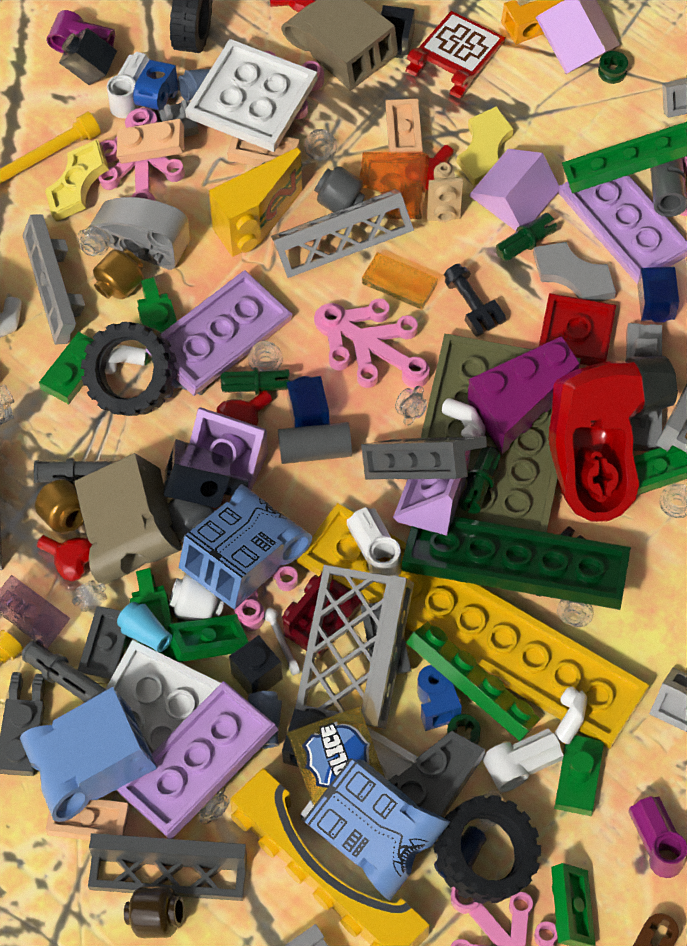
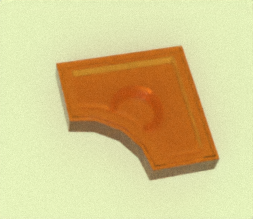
M363 152L360 170L363 188L375 190L379 194L397 189L401 192L410 219H422L429 165L428 154ZM398 208L386 212L389 219H402Z

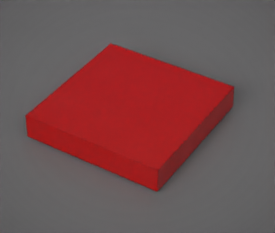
M549 293L539 346L562 336L574 356L581 358L580 364L590 366L606 362L616 305Z

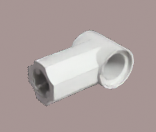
M135 52L132 55H128L118 75L112 77L107 83L110 111L118 118H126L131 111L139 108L138 105L134 104L133 92L137 79L150 60L144 53Z
M365 507L355 511L347 519V527L368 563L369 573L391 577L392 575L399 576L401 572L400 546L389 535L376 509ZM383 557L391 559L387 562L378 561V559Z
M548 728L513 745L511 742L496 745L485 753L482 761L499 792L503 793L523 784L529 778V775L562 761L564 755L557 737Z

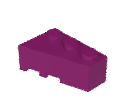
M561 336L469 379L467 401L478 412L486 431L501 454L509 449L510 444L522 432H527L532 427V423L544 411L548 412L552 408L554 383L564 375L579 369V362Z

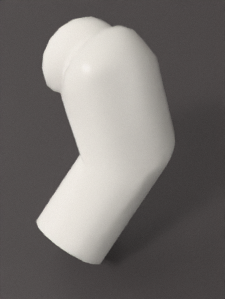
M127 345L116 346L106 359L105 373L114 374L117 371V363L122 362L146 366L148 360L146 349Z
M451 398L445 400L442 406V413L462 421L465 426L461 431L463 437L485 435V425L473 406Z

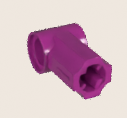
M62 10L57 14L46 41L52 49L63 53L62 45L67 37L72 33L76 35L86 28H89L113 48L116 35L115 29L84 22L75 12Z
M649 796L639 800L629 808L628 813L649 854L650 868L659 877H675L683 869L687 856V842L677 833L659 796ZM670 850L675 853L677 858L668 860L663 858L659 852Z

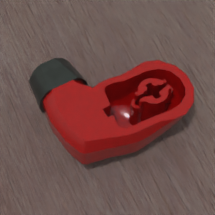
M629 357L625 361L601 362L573 370L557 379L554 383L548 440L561 492L576 515L591 522L610 521L623 515L636 500L639 480L633 457V434L629 420L635 415L637 417L675 404L678 393L676 373L667 357Z

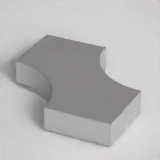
M567 242L534 247L533 256L541 282H554L564 285L581 299L603 301L615 298L616 291L608 264H592L578 258L570 250Z

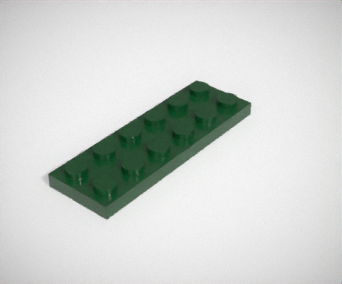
M454 516L447 535L411 526L402 559L401 571L621 610L631 547Z

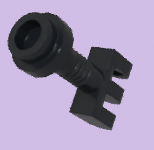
M458 263L445 271L444 277L446 279L444 282L449 289L457 288L472 310L466 314L464 321L473 334L478 337L484 333L479 321L489 331L495 328V323L490 315L494 317L499 325L506 322L507 319L495 299L485 305L467 280L471 275L467 267H462Z

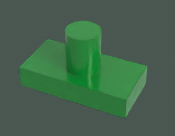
M575 735L570 744H565L554 809L592 816L604 742Z

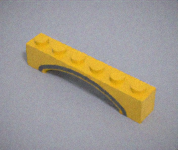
M264 768L230 798L231 818L243 831L247 832L250 829L259 837L258 844L270 857L274 858L277 855L287 864L285 870L297 883H307L314 890L312 893L313 897L324 909L329 911L333 908L342 917L340 920L341 924L352 936L357 937L360 934L370 946H419L429 936L430 925L402 898L396 903H391L363 894L336 878L314 858L298 836L287 809L291 807L290 793Z

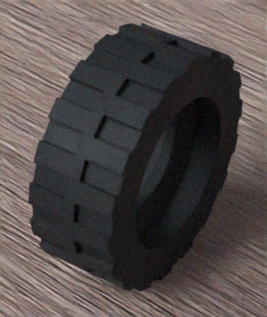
M213 0L172 1L170 40L174 50L201 53L204 50L211 25Z

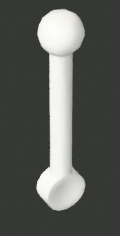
M268 608L264 612V618L270 622L288 662L291 674L293 676L299 674L298 664L293 658L278 624V612L273 608Z

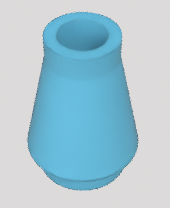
M131 602L118 616L117 625L121 627L122 634L153 648L158 653L164 651L172 641V634L166 631L146 604Z

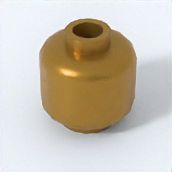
M113 249L94 267L93 275L97 281L94 287L107 299L113 296L123 300L143 280L142 269L144 266L131 251L127 249L123 251Z
M63 479L55 480L40 490L35 501V510L53 531L64 533L74 531L83 525L84 521L76 488L71 482Z

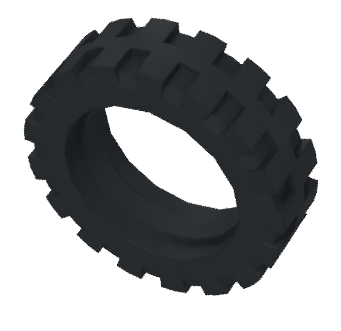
M121 322L120 324H110L106 326L105 331H98L93 336L95 340L92 344L88 343L84 351L87 354L85 360L82 359L81 369H84V376L81 377L83 385L89 389L87 392L91 400L98 402L97 406L103 410L110 411L112 414L137 416L139 414H148L152 412L154 407H160L165 402V396L170 395L173 391V379L177 378V369H174V363L177 360L175 353L169 349L171 347L170 342L166 338H162L158 330L144 324ZM135 340L145 345L151 354L154 366L152 380L146 390L137 397L122 398L115 394L107 383L105 374L106 359L113 348L121 342Z
M480 795L463 802L444 817L450 823L439 836L438 841L434 843V854H438L439 858L436 864L439 872L443 871L447 877L444 879L450 888L454 886L458 889L457 894L465 899L471 897L474 898V902L482 904L488 901L498 903L527 887L532 881V875L537 873L540 865L537 862V858L541 856V845H537L536 840L539 834L536 827L532 828L529 823L531 818L525 811L521 813L516 809L518 805L510 800L507 802L501 801V797L491 795L488 798ZM488 819L498 824L508 834L514 847V863L511 872L505 878L500 880L485 879L477 875L467 865L461 852V835L464 827L470 821Z

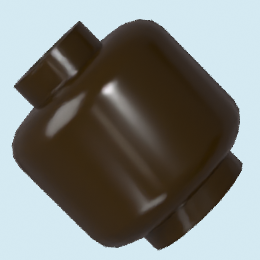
M167 886L140 887L133 892L130 901H127L124 905V921L126 925H131L133 933L139 938H169L176 932L177 927H181L184 922L185 909L181 896H177L172 888Z

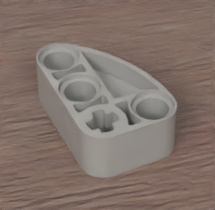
M121 197L105 201L88 228L89 234L99 243L120 251L127 249L137 258L167 270L175 268L190 242L189 221L181 210L162 202L138 197Z

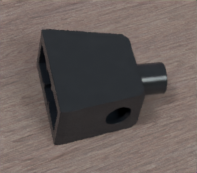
M175 439L165 469L164 496L218 508L221 505L224 494L233 496L241 484L245 487L248 486L247 478L230 474L229 458Z

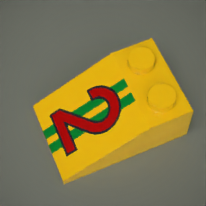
M298 147L209 190L212 228L232 257L242 252H249L262 243L302 192L301 151Z

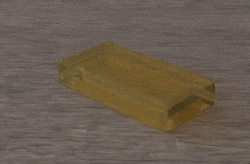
M378 252L362 276L363 285L421 310L426 305L438 281L437 277Z

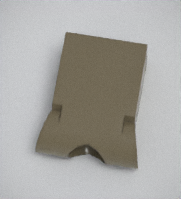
M316 0L281 26L283 35L292 45L303 51H310L312 57L350 91L398 53L395 25L363 0Z
M133 453L74 481L87 538L92 544L89 551V566L95 581L100 585L108 584L128 575L145 563L157 562L182 550L179 538L170 527L172 521L167 497L164 496L161 469Z

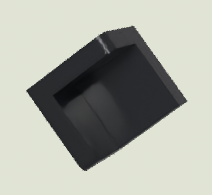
M383 5L381 15L395 25L398 53L393 58L407 59L415 30V9Z

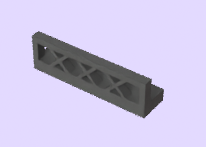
M486 436L405 438L361 444L365 480L458 479L468 477L465 451L487 447Z
M91 833L89 850L92 858L88 881L89 890L133 893L140 887L167 886L172 888L177 896L243 901L247 864L246 844ZM100 861L117 862L124 870L113 881L98 880ZM125 863H134V864H133L131 867H128ZM145 864L155 865L163 875L153 883H141L134 873ZM164 866L172 867L167 871V869ZM183 867H192L201 878L191 886H180L173 878V875ZM202 868L211 869V870H209L207 873H205ZM221 870L237 871L235 889L218 888L211 878ZM129 877H130V879L133 881V882H124V881H125L126 879H128ZM168 880L172 885H165L163 883ZM205 883H207L210 888L201 887V886L204 885Z

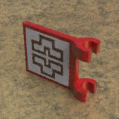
M450 11L421 46L413 48L409 52L407 60L411 62L406 67L405 72L417 77L422 72L426 62L429 61L454 74L451 78L454 86L450 89L449 94L461 99L466 94L473 79L504 44L506 37Z

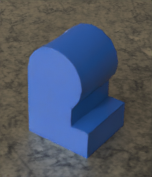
M149 60L136 81L133 92L134 104L155 110H163L168 98L174 99L179 91L176 65ZM157 71L165 73L163 77L156 78Z
M432 665L424 667L419 672L417 678V694L423 703L421 704V720L425 731L448 725L452 718L461 714L462 706L453 683Z

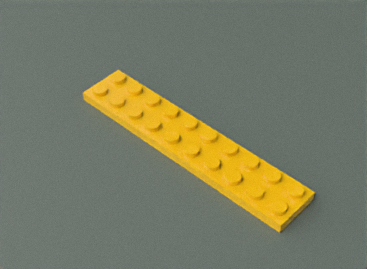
M337 503L314 533L310 546L297 559V563L318 576L323 572L324 565L369 573L368 563L347 527V519L354 512ZM389 533L391 538L395 539L400 546L402 568V559L407 543ZM386 557L378 559V561L380 562H387L391 560L390 558ZM401 571L399 577H404L414 582L406 623L407 629L414 632L426 622H429L432 626L439 627L447 634L448 639L460 650L470 653L483 670L499 678L506 688L560 720L563 719L569 709L560 700L564 691L568 687H574L579 692L582 690L588 699L584 721L579 731L592 739L601 740L604 742V746L611 749L648 691L649 685L477 584ZM333 575L334 581L349 591L353 589L346 577ZM353 578V580L355 581V583H356L357 585H359L360 583H362V582L364 581V580H359V579H354V578ZM373 582L361 592L369 604L376 603L383 599L386 584Z

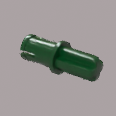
M544 213L527 226L520 225L514 234L496 245L497 256L501 257L503 261H508L526 249H534L537 242L557 231L556 223L550 226L546 225L553 221L554 218L550 214Z
M254 367V371L223 372L220 377L221 390L224 393L255 392V395H258L259 391L264 390L290 391L289 369L258 371V367Z
M492 446L490 448H482L473 470L467 473L468 477L466 479L468 482L458 504L465 511L472 499L473 502L468 513L476 514L481 511L486 493L494 485L493 476L501 458L496 448Z

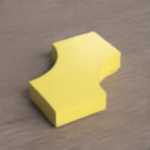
M497 106L468 119V129L472 135V141L469 147L457 156V164L473 186L477 185L499 160L498 151L500 147L513 136V128Z
M98 139L68 152V162L64 173L54 184L46 188L45 193L50 212L56 222L86 209V196L90 186L100 175L109 171L103 146Z

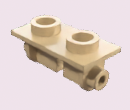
M446 162L440 163L435 167L434 180H429L427 222H448L460 219L463 178H455L453 167Z

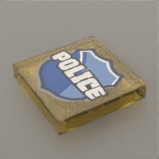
M360 706L287 732L312 805L317 803L350 758L364 760L385 777Z

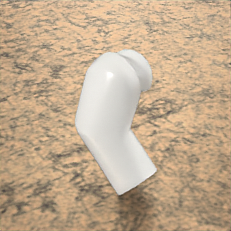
M7 297L5 299L3 313H0V338L13 333L18 327L22 301L16 297Z
M568 687L561 696V703L568 706L569 709L554 733L557 739L565 744L571 743L582 725L588 699L582 690L579 692L574 687Z

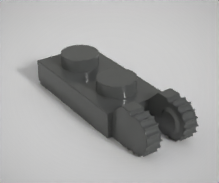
M13 672L9 685V699L5 701L0 733V774L34 776L35 768L31 767L20 737L25 731L42 726L45 709L43 703L45 679L42 674H35L32 682V701L20 700L23 687L22 673Z

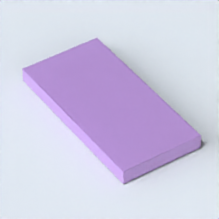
M629 175L575 193L571 192L568 181L559 186V195L637 285L642 284L687 257V240L667 217L659 215L654 210L653 201Z
M246 270L242 271L160 334L162 338H166L170 342L171 347L169 349L175 353L177 360L174 363V369H177L176 380L193 396L197 395L221 376V373L226 372L287 324L292 318V313Z
M223 681L152 753L158 769L120 787L117 791L168 839H173L278 731V728L257 708Z

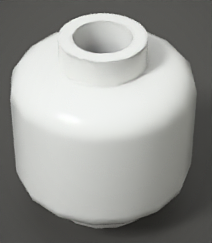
M187 574L182 579H176L169 599V606L173 607L175 617L185 621L212 618V616L219 617L224 605L221 599Z

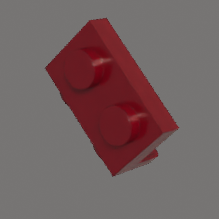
M322 573L320 576L314 575L309 580L304 589V596L298 603L292 602L282 616L284 636L306 651ZM332 575L329 591L335 600H338L349 590L334 581ZM355 595L340 605L348 620L351 621L363 603ZM328 598L326 607H328L331 604ZM333 610L323 618L322 627L328 637L345 626L336 610ZM320 634V638H319V643H318V644H320L322 641H324V639L322 638L321 634ZM327 646L316 654V658L320 660L329 647Z

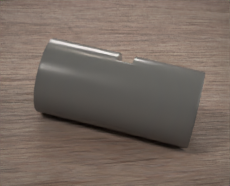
M683 158L650 168L654 210L659 215L665 217H674L683 213L687 208Z
M349 422L278 429L281 464L352 457Z

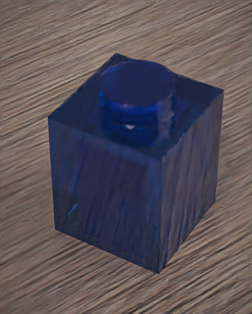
M675 267L641 268L637 285L641 321L665 322L675 320L679 306Z
M302 376L294 381L286 382L287 401L293 427L330 424L329 408L321 376Z

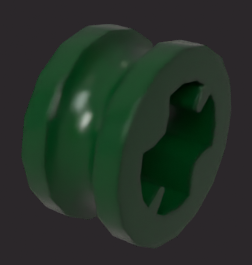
M618 51L604 53L599 60V77L609 84L623 81L627 75V57ZM611 65L617 66L615 70L609 69Z
M460 714L450 720L447 734L451 731L457 733L458 727L465 726V731L468 728L472 730L468 740L478 745L481 727L474 717Z

